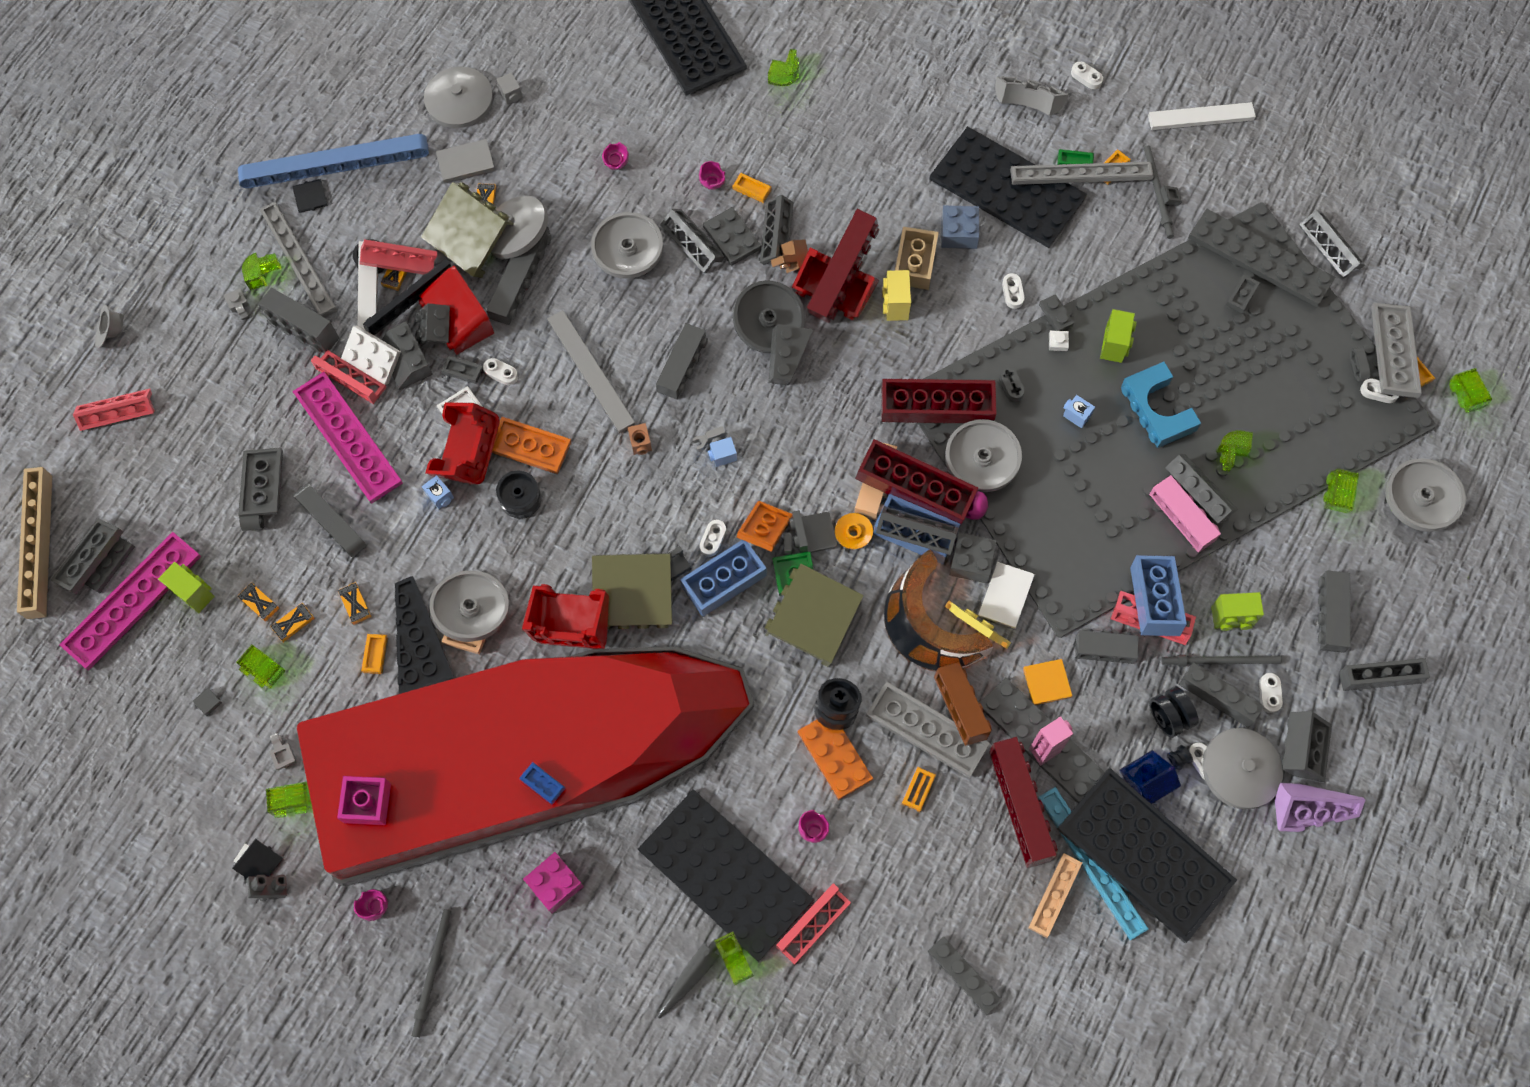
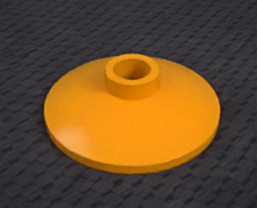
M849 513L837 521L835 536L843 547L853 550L861 549L871 541L873 527L869 519L864 515ZM855 531L857 535L852 536L850 533Z

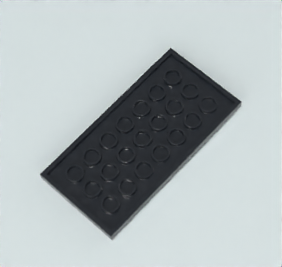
M629 0L685 96L747 69L745 61L707 0Z
M968 126L929 177V180L974 206H979L981 210L1047 248L1051 247L1087 196V193L1069 183L1012 185L1011 166H1033L1035 164Z
M1111 768L1104 772L1057 828L1059 832L1184 943L1189 941L1237 881L1234 876Z
M694 789L638 848V851L758 963L814 900L813 897Z

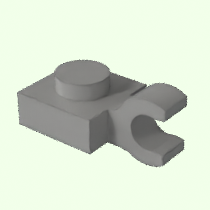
M241 288L224 295L232 313L237 311L242 320L249 317L244 308L249 304Z
M721 426L705 432L703 436L694 437V444L697 442L702 443L696 447L697 452L704 451L707 444L710 446L712 442L726 439L724 428Z
M278 733L270 736L275 749L269 751L276 770L279 771L297 763L290 744L284 745L283 739Z

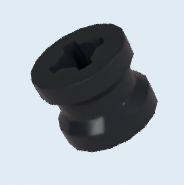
M1183 745L1178 746L1176 751H1171L1167 754L1170 763L1177 770H1181L1186 763L1190 764L1193 762L1191 753Z

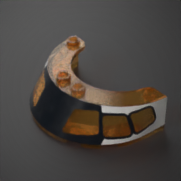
M930 549L922 554L892 585L884 607L886 632L895 649L906 660L921 666L923 669L936 672L940 667L960 662L962 669H965L988 657L993 645L988 637L982 633L977 632L968 635L953 634L939 628L928 617L923 606L922 591L927 578L937 567V559Z

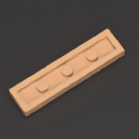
M1065 853L1062 854L1028 929L1048 938L1082 862Z

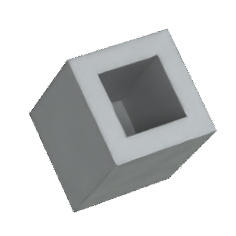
M512 72L496 79L498 89L507 105L523 98L520 86Z

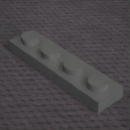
M944 936L928 950V953L986 1016L1002 1001Z

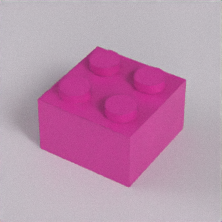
M343 776L337 818L343 823L386 825L391 783L386 778Z
M556 852L523 878L551 914L584 887Z

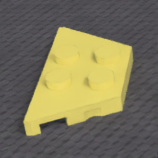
M950 600L945 605L953 614L1006 649L1010 646L1011 642L995 632L992 624L986 620L980 622L976 619L978 615L969 609L964 611Z

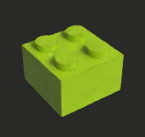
M1112 309L1105 328L1100 359L1122 363L1124 357H1128L1134 340L1132 333L1135 331L1137 321H1134L1135 313Z
M173 562L158 578L171 592L198 614L215 597L210 592L212 588L184 564L179 566L176 562Z
M1260 592L1220 594L1211 606L1214 629H1221L1222 631H1229L1233 628H1241V630L1252 629L1264 615Z

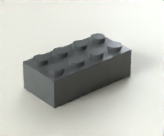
M272 287L258 303L262 310L261 313L267 318V322L275 328L278 326L288 336L292 334L300 343L309 344L318 353L321 351L325 354L327 350L330 351L339 340L338 334L328 319Z

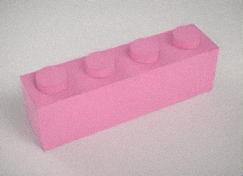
M1170 475L1153 487L1149 495L1198 553L1218 539L1221 533L1217 525L1211 523L1205 511L1194 503L1193 497L1182 489V485Z
M1062 717L1057 718L1042 728L1029 748L1040 766L1061 753L1073 735L1071 725L1067 720H1063Z

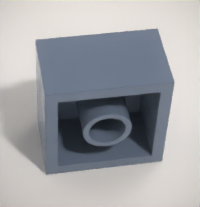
M943 205L941 215V248L977 249L979 240V206Z

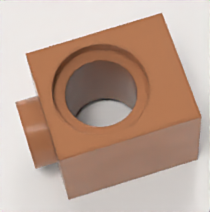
M646 423L627 427L634 455H644L648 451H652ZM638 439H644L641 443L636 442Z

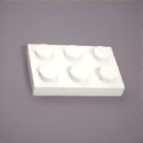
M353 326L341 359L386 385L389 384L401 351L361 327Z

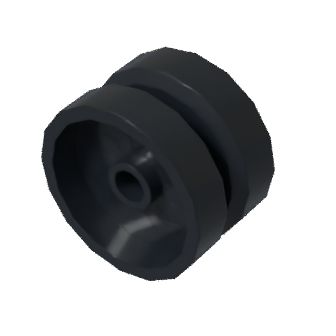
M520 470L511 471L503 475L498 481L496 487L497 498L504 512L510 517L517 519L527 518L539 509L542 501L541 492L536 480L528 472Z
M834 678L827 680L821 685L815 702L814 714L817 720L824 727L832 730L849 728L857 718L862 702L861 692L855 684L846 679Z
M1174 686L1166 690L1165 696L1159 694L1149 701L1150 710L1156 723L1164 734L1170 738L1180 735L1183 729L1189 730L1199 723L1197 711L1192 701L1180 687Z

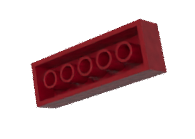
M856 209L807 306L810 315L827 323L835 320L838 314L837 307L839 303L843 304L847 295L845 292L848 287L851 288L855 280L853 277L855 272H859L862 267L863 261L861 260L864 254L867 255L871 249L870 242L872 238L876 239L880 229L878 228L879 225L876 217Z
M882 379L881 422L967 423L973 420L995 421V380Z
M873 439L855 477L856 480L888 495L892 494L960 523V526L978 490V487L875 439Z
M1017 737L993 743L989 754L1026 868H1031L1051 862L1056 856L1058 848L1055 840H1051L1049 834L1051 827L1049 821L1044 819L1042 813L1044 812V806L1042 801L1037 798V785L1034 780H1031L1029 774L1031 773V767L1023 756L1025 753L1022 742L1018 741Z

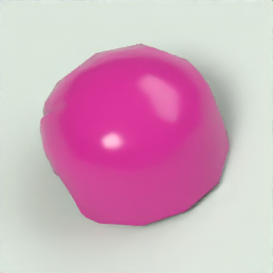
M621 142L617 144L610 143L602 154L604 165L612 170L622 169L629 159L627 147Z
M705 162L701 165L699 171L700 183L710 190L718 189L725 182V171H722L718 162Z
M976 492L965 518L978 520L986 514L988 498L983 492Z
M809 810L800 817L798 830L803 839L811 843L823 841L828 835L829 823L823 814L816 813L815 810Z
M376 889L362 892L361 897L354 901V912L358 917L367 921L378 920L388 908L387 897L382 891Z

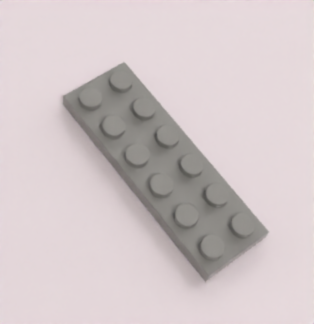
M1373 303L1371 311L1381 394L1419 398L1422 392L1411 309L1409 306Z
M887 681L866 714V717L969 779L990 745L989 742L984 740L965 746L954 721Z

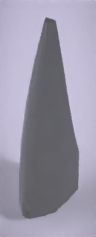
M714 939L709 946L703 943L672 987L657 1014L658 1018H661L676 1005L717 961L720 956L715 951L721 945L719 941Z

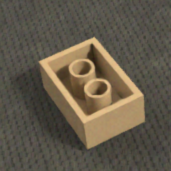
M903 227L895 270H909L910 287L929 290L939 232Z

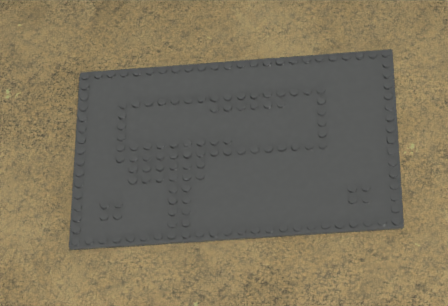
M1263 202L1228 219L1310 263ZM1191 239L1063 305L1074 322L1073 327L1064 330L1069 331L1068 351L1049 350V332L1055 331L1046 315L923 378L995 380V422L1004 425L1016 436L1021 446L1022 461L1016 477L1007 486L993 492H983L988 498V509L980 520L993 540H997L996 544L1010 566L1035 574L1028 593L1059 638L1115 608L1120 591L1135 595L1130 567L1136 555L1175 556L1177 572L1429 432L1436 426V423L1415 397L1399 396L1394 403H1385L1366 398L1362 395L1360 387L1364 381L1358 382L1355 378L1350 360V351L1352 348H1364L1370 368L1369 379L1379 380L1376 346L1330 287L1318 307H1315ZM1244 274L1260 282L1243 313H1240L1226 306V303ZM1112 309L1135 313L1134 321H1137L1135 331L1132 333V337H1134L1132 348H1130L1128 357H1124L1122 363L1100 359L1105 328ZM1165 362L1173 378L1168 386L1156 390L1147 396L1150 408L1162 416H1173L1192 408L1201 425L1196 432L1157 448L1155 443L1150 441L1146 428L1140 424L1138 414L1132 410L1128 397L1123 395L1121 386L1125 378ZM1006 367L1015 369L1024 387L1023 398L1018 402L1008 399L1000 383L1001 371ZM1005 374V378L1008 377L1011 382L1012 376H1008V374ZM1013 387L1012 394L1015 393L1016 395H1018L1019 391L1016 392ZM1076 395L1095 406L1092 416L1082 428L1063 416L1065 412L1064 405L1069 399L1073 400ZM917 423L946 466L945 450L947 442L952 433L965 423ZM1179 454H1186L1238 509L1225 522L1218 524L1194 499V503L1205 511L1207 518L1211 523L1217 525L1221 533L1215 542L1199 553L1149 495L1154 486L1170 475L1174 478L1165 467ZM1182 486V489H1183L1187 494H1190V493ZM1122 598L1121 604L1126 602L1127 600Z

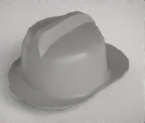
M103 305L100 312V321L95 336V346L97 348L103 346L106 338L118 336L123 328V314L110 311L107 305Z

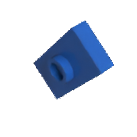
M533 762L519 778L551 805L566 789Z

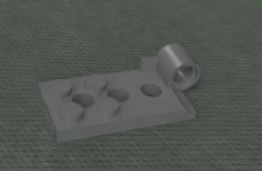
M281 447L243 451L238 512L242 531L262 530L264 528L263 515L278 514L283 450ZM266 464V467L264 469H258L260 465ZM260 480H266L263 485H257ZM264 496L262 501H255L257 497Z

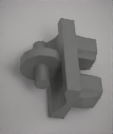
M257 875L256 877H248L246 879L248 898H259L260 901H266L267 898H285L287 896L285 875H277L276 877Z

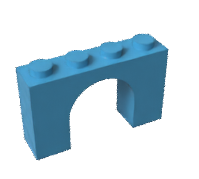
M1165 362L1125 378L1121 386L1123 395L1128 397L1132 410L1138 414L1140 424L1146 428L1150 441L1155 443L1157 448L1196 432L1201 425L1192 408L1173 416L1159 415L1150 408L1147 396L1156 390L1168 386L1173 378Z

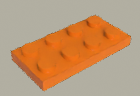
M501 417L492 453L558 474L571 445V439Z
M815 720L797 731L838 800L873 780V777L844 730L829 729L824 727L818 720Z

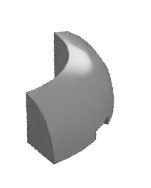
M996 77L995 91L1001 104L1024 105L1040 110L1050 116L1061 110L1068 97L1066 93L1055 87L1041 86V82L1028 79L1027 82L1017 80V77Z

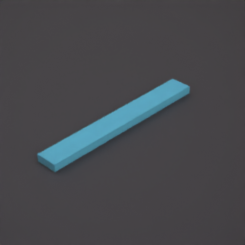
M1054 787L1038 797V800L1042 801L1045 811L1056 828H1058L1071 812L1061 794ZM1060 832L1077 860L1082 862V868L1129 940L1131 941L1147 931L1148 927L1122 887Z

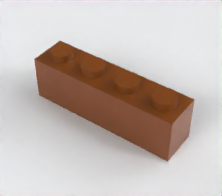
M960 662L938 668L934 679L964 745L968 746L987 740L992 730L991 724L986 720L983 714V707L975 697V690L967 680L966 670L962 669Z

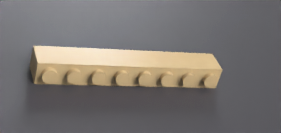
M43 467L24 469L17 613L26 619L44 618L47 616L52 475Z

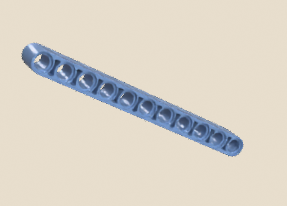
M414 134L241 165L238 167L239 185L242 188H254L423 158L429 154L427 137L423 134Z

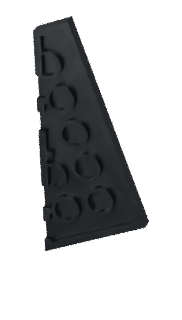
M410 576L396 582V646L399 694L455 679L415 578Z

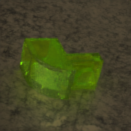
M790 49L786 62L772 59L768 71V84L788 86L798 79L799 58L797 57V50Z
M253 253L245 259L242 265L244 281L250 290L267 286L265 273L281 269L282 267L275 253L267 254L261 258L258 257L257 253Z
M1235 430L1223 437L1216 452L1221 453L1220 463L1223 464L1222 471L1230 472L1235 463V455L1247 457L1252 448L1253 432Z
M733 931L714 940L734 985L754 976Z

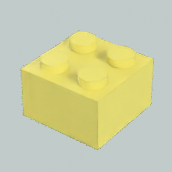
M909 270L887 271L886 278H883V314H886L887 321L909 320L911 306Z

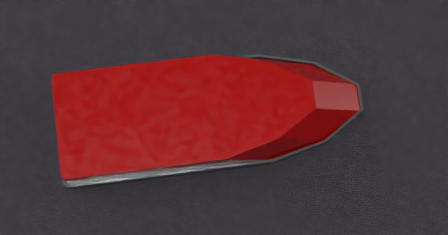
M678 647L591 649L567 657L522 659L302 721L297 725V733L324 869L331 874L336 883L342 886H349L637 802L708 761L754 708L744 669ZM532 762L566 788L553 805L519 779ZM343 776L386 778L391 783L386 825L343 823L337 818Z

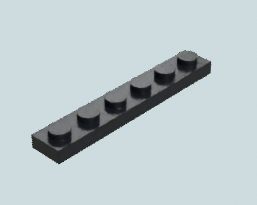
M445 259L441 263L436 264L431 271L424 274L414 284H411L403 293L397 295L375 315L369 317L363 323L364 329L372 335H376L420 300V295L451 267V263Z

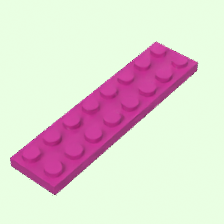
M325 372L292 391L371 504L403 484Z
M172 532L59 646L89 671L169 590L158 578L172 563L176 562L179 566L184 564L190 569L201 558L200 554Z

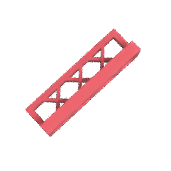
M364 239L360 250L359 265L424 275L434 268L437 251Z
M329 350L321 358L315 355L311 359L316 370L321 373L325 372L329 378L372 404L376 402L387 388L386 385L344 361ZM329 357L334 359L335 365L327 363V359ZM347 367L350 374H345L339 369ZM362 376L364 383L358 382L353 377ZM376 385L379 388L374 393L368 386Z
M146 389L79 405L76 407L73 416L79 430L82 431L153 414L155 410L150 400L152 392L151 389Z
M1120 591L1110 619L1140 629L1135 595ZM1122 598L1129 600L1132 606L1128 607L1121 604ZM1185 613L1186 620L1190 621L1189 627L1185 626L1180 636L1160 637L1186 645L1192 635L1196 616Z
M833 883L779 941L776 948L795 965L851 902L839 892V888ZM835 895L845 903L840 909L830 908V901ZM828 904V910H823L824 907ZM836 912L834 916L831 918V913ZM819 913H828L829 921L825 925H816V916ZM805 928H814L815 936L812 940H802V931ZM800 943V953L794 958L786 949L790 944ZM802 943H808V944L803 948Z

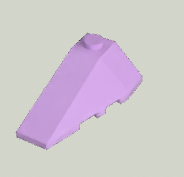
M1280 783L1275 797L1278 830L1300 832L1304 831L1305 827L1313 825L1320 827L1325 822L1334 820L1337 823L1360 817L1365 799L1359 796L1302 784Z

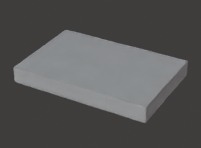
M487 139L436 151L444 183L495 171Z

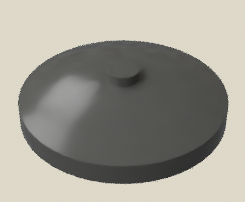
M764 280L749 285L740 293L733 307V324L738 336L747 346L762 353H771L772 330L777 324L802 328L805 325V312L799 297L788 286L776 281Z

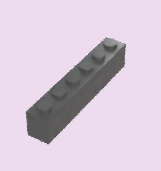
M546 227L541 239L530 250L510 259L486 311L489 319L506 325H510L511 320L515 319L518 305L522 304L524 293L530 287L531 278L537 272L538 263L544 257L545 248L551 242L552 235H550L549 227Z

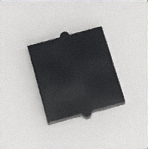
M321 179L305 181V183L292 186L299 213L310 210L315 211L317 208L328 206Z
M255 838L232 869L244 876V880L248 877H256L257 875L269 877L283 857L271 850V846L267 847Z

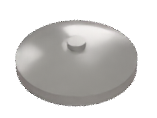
M452 67L439 72L429 81L424 92V104L429 116L438 124L449 128H465L478 123L489 113L493 104V91L490 82L481 72L469 67Z
M519 196L504 202L495 209L498 212L502 211L507 214L509 220L514 224L513 226L506 225L491 254L497 258L509 259L524 254L536 245L543 236L548 224L547 210L538 199L531 196Z
M623 212L606 218L598 225L592 236L591 249L595 262L607 274L618 278H635L648 273L657 265L663 253V239L660 229L650 218L639 213Z
M973 420L961 425L950 436L945 450V462L949 473L978 487L977 491L993 492L1007 486L1016 477L1022 461L1021 446L1016 436L1004 425L991 420Z
M1412 459L1402 463L1393 471L1386 484V499L1391 511L1401 522L1416 530L1427 532L1443 530L1452 525L1461 516L1465 507V490L1458 476L1446 465L1431 459Z
M461 571L446 577L436 586L430 598V614L436 628L445 636L462 642H474L490 637L503 626L509 612L508 595L503 585L493 576L480 571Z
M1245 728L1229 729L1215 736L1204 751L1202 768L1205 781L1213 794L1223 803L1238 809H1254L1268 803L1276 796L1279 785L1283 780L1282 762L1275 747L1261 734Z

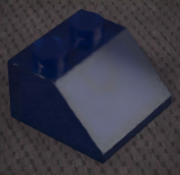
M1153 750L1119 770L1125 781L1151 804L1181 787L1175 767Z

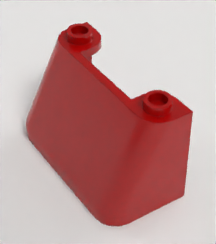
M810 247L792 285V288L796 289L795 293L804 298L806 294L812 297L832 258ZM862 271L855 272L853 285L851 288H847L845 292L847 295L843 304L839 303L837 309L845 312L843 316L851 320L854 317H859L879 282L877 278Z
M455 266L448 268L420 295L418 302L422 308L427 303L450 306L449 337L446 345L450 351L453 349L456 355L495 334L485 310Z
M445 402L442 416L444 421L451 425L442 459H431L425 474L433 477L437 475L439 478L469 484H481L485 479L499 428V416L495 412L475 403Z
M547 584L533 585L522 630L533 641L541 644L605 649L608 631L609 595L603 589H595L590 592L589 596L556 593Z

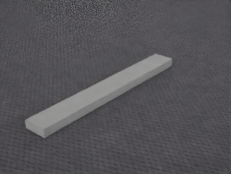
M1151 162L1011 166L1010 169L1012 185L1153 179Z
M276 202L259 209L318 314L325 318L337 312L338 310Z
M562 310L547 318L550 326L618 433L624 432L628 429L627 427L634 426V420L565 312Z

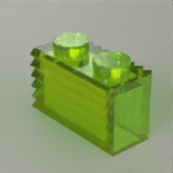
M1476 368L1455 374L1449 381L1451 391L1456 393L1458 404L1461 408H1464L1466 413L1484 408L1492 401V397Z
M1341 469L1331 471L1326 479L1328 490L1323 497L1325 502L1324 508L1343 513L1353 511L1359 474Z
M252 644L236 662L240 666L238 670L247 677L250 674L255 677L253 681L261 688L265 685L271 689L283 673H285V670Z
M307 782L265 790L267 812L275 818L286 817L287 813L292 812L304 814L307 813L308 809H312Z

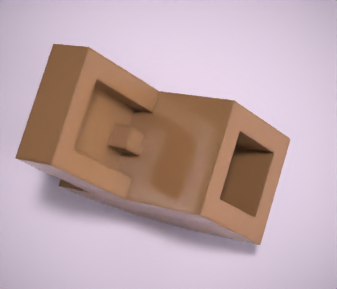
M792 240L782 244L783 255L771 260L772 267L786 269L787 273L800 269L808 253L806 240Z

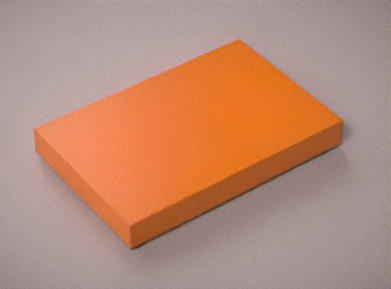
M758 501L737 532V538L772 552L789 525V519H792V514Z

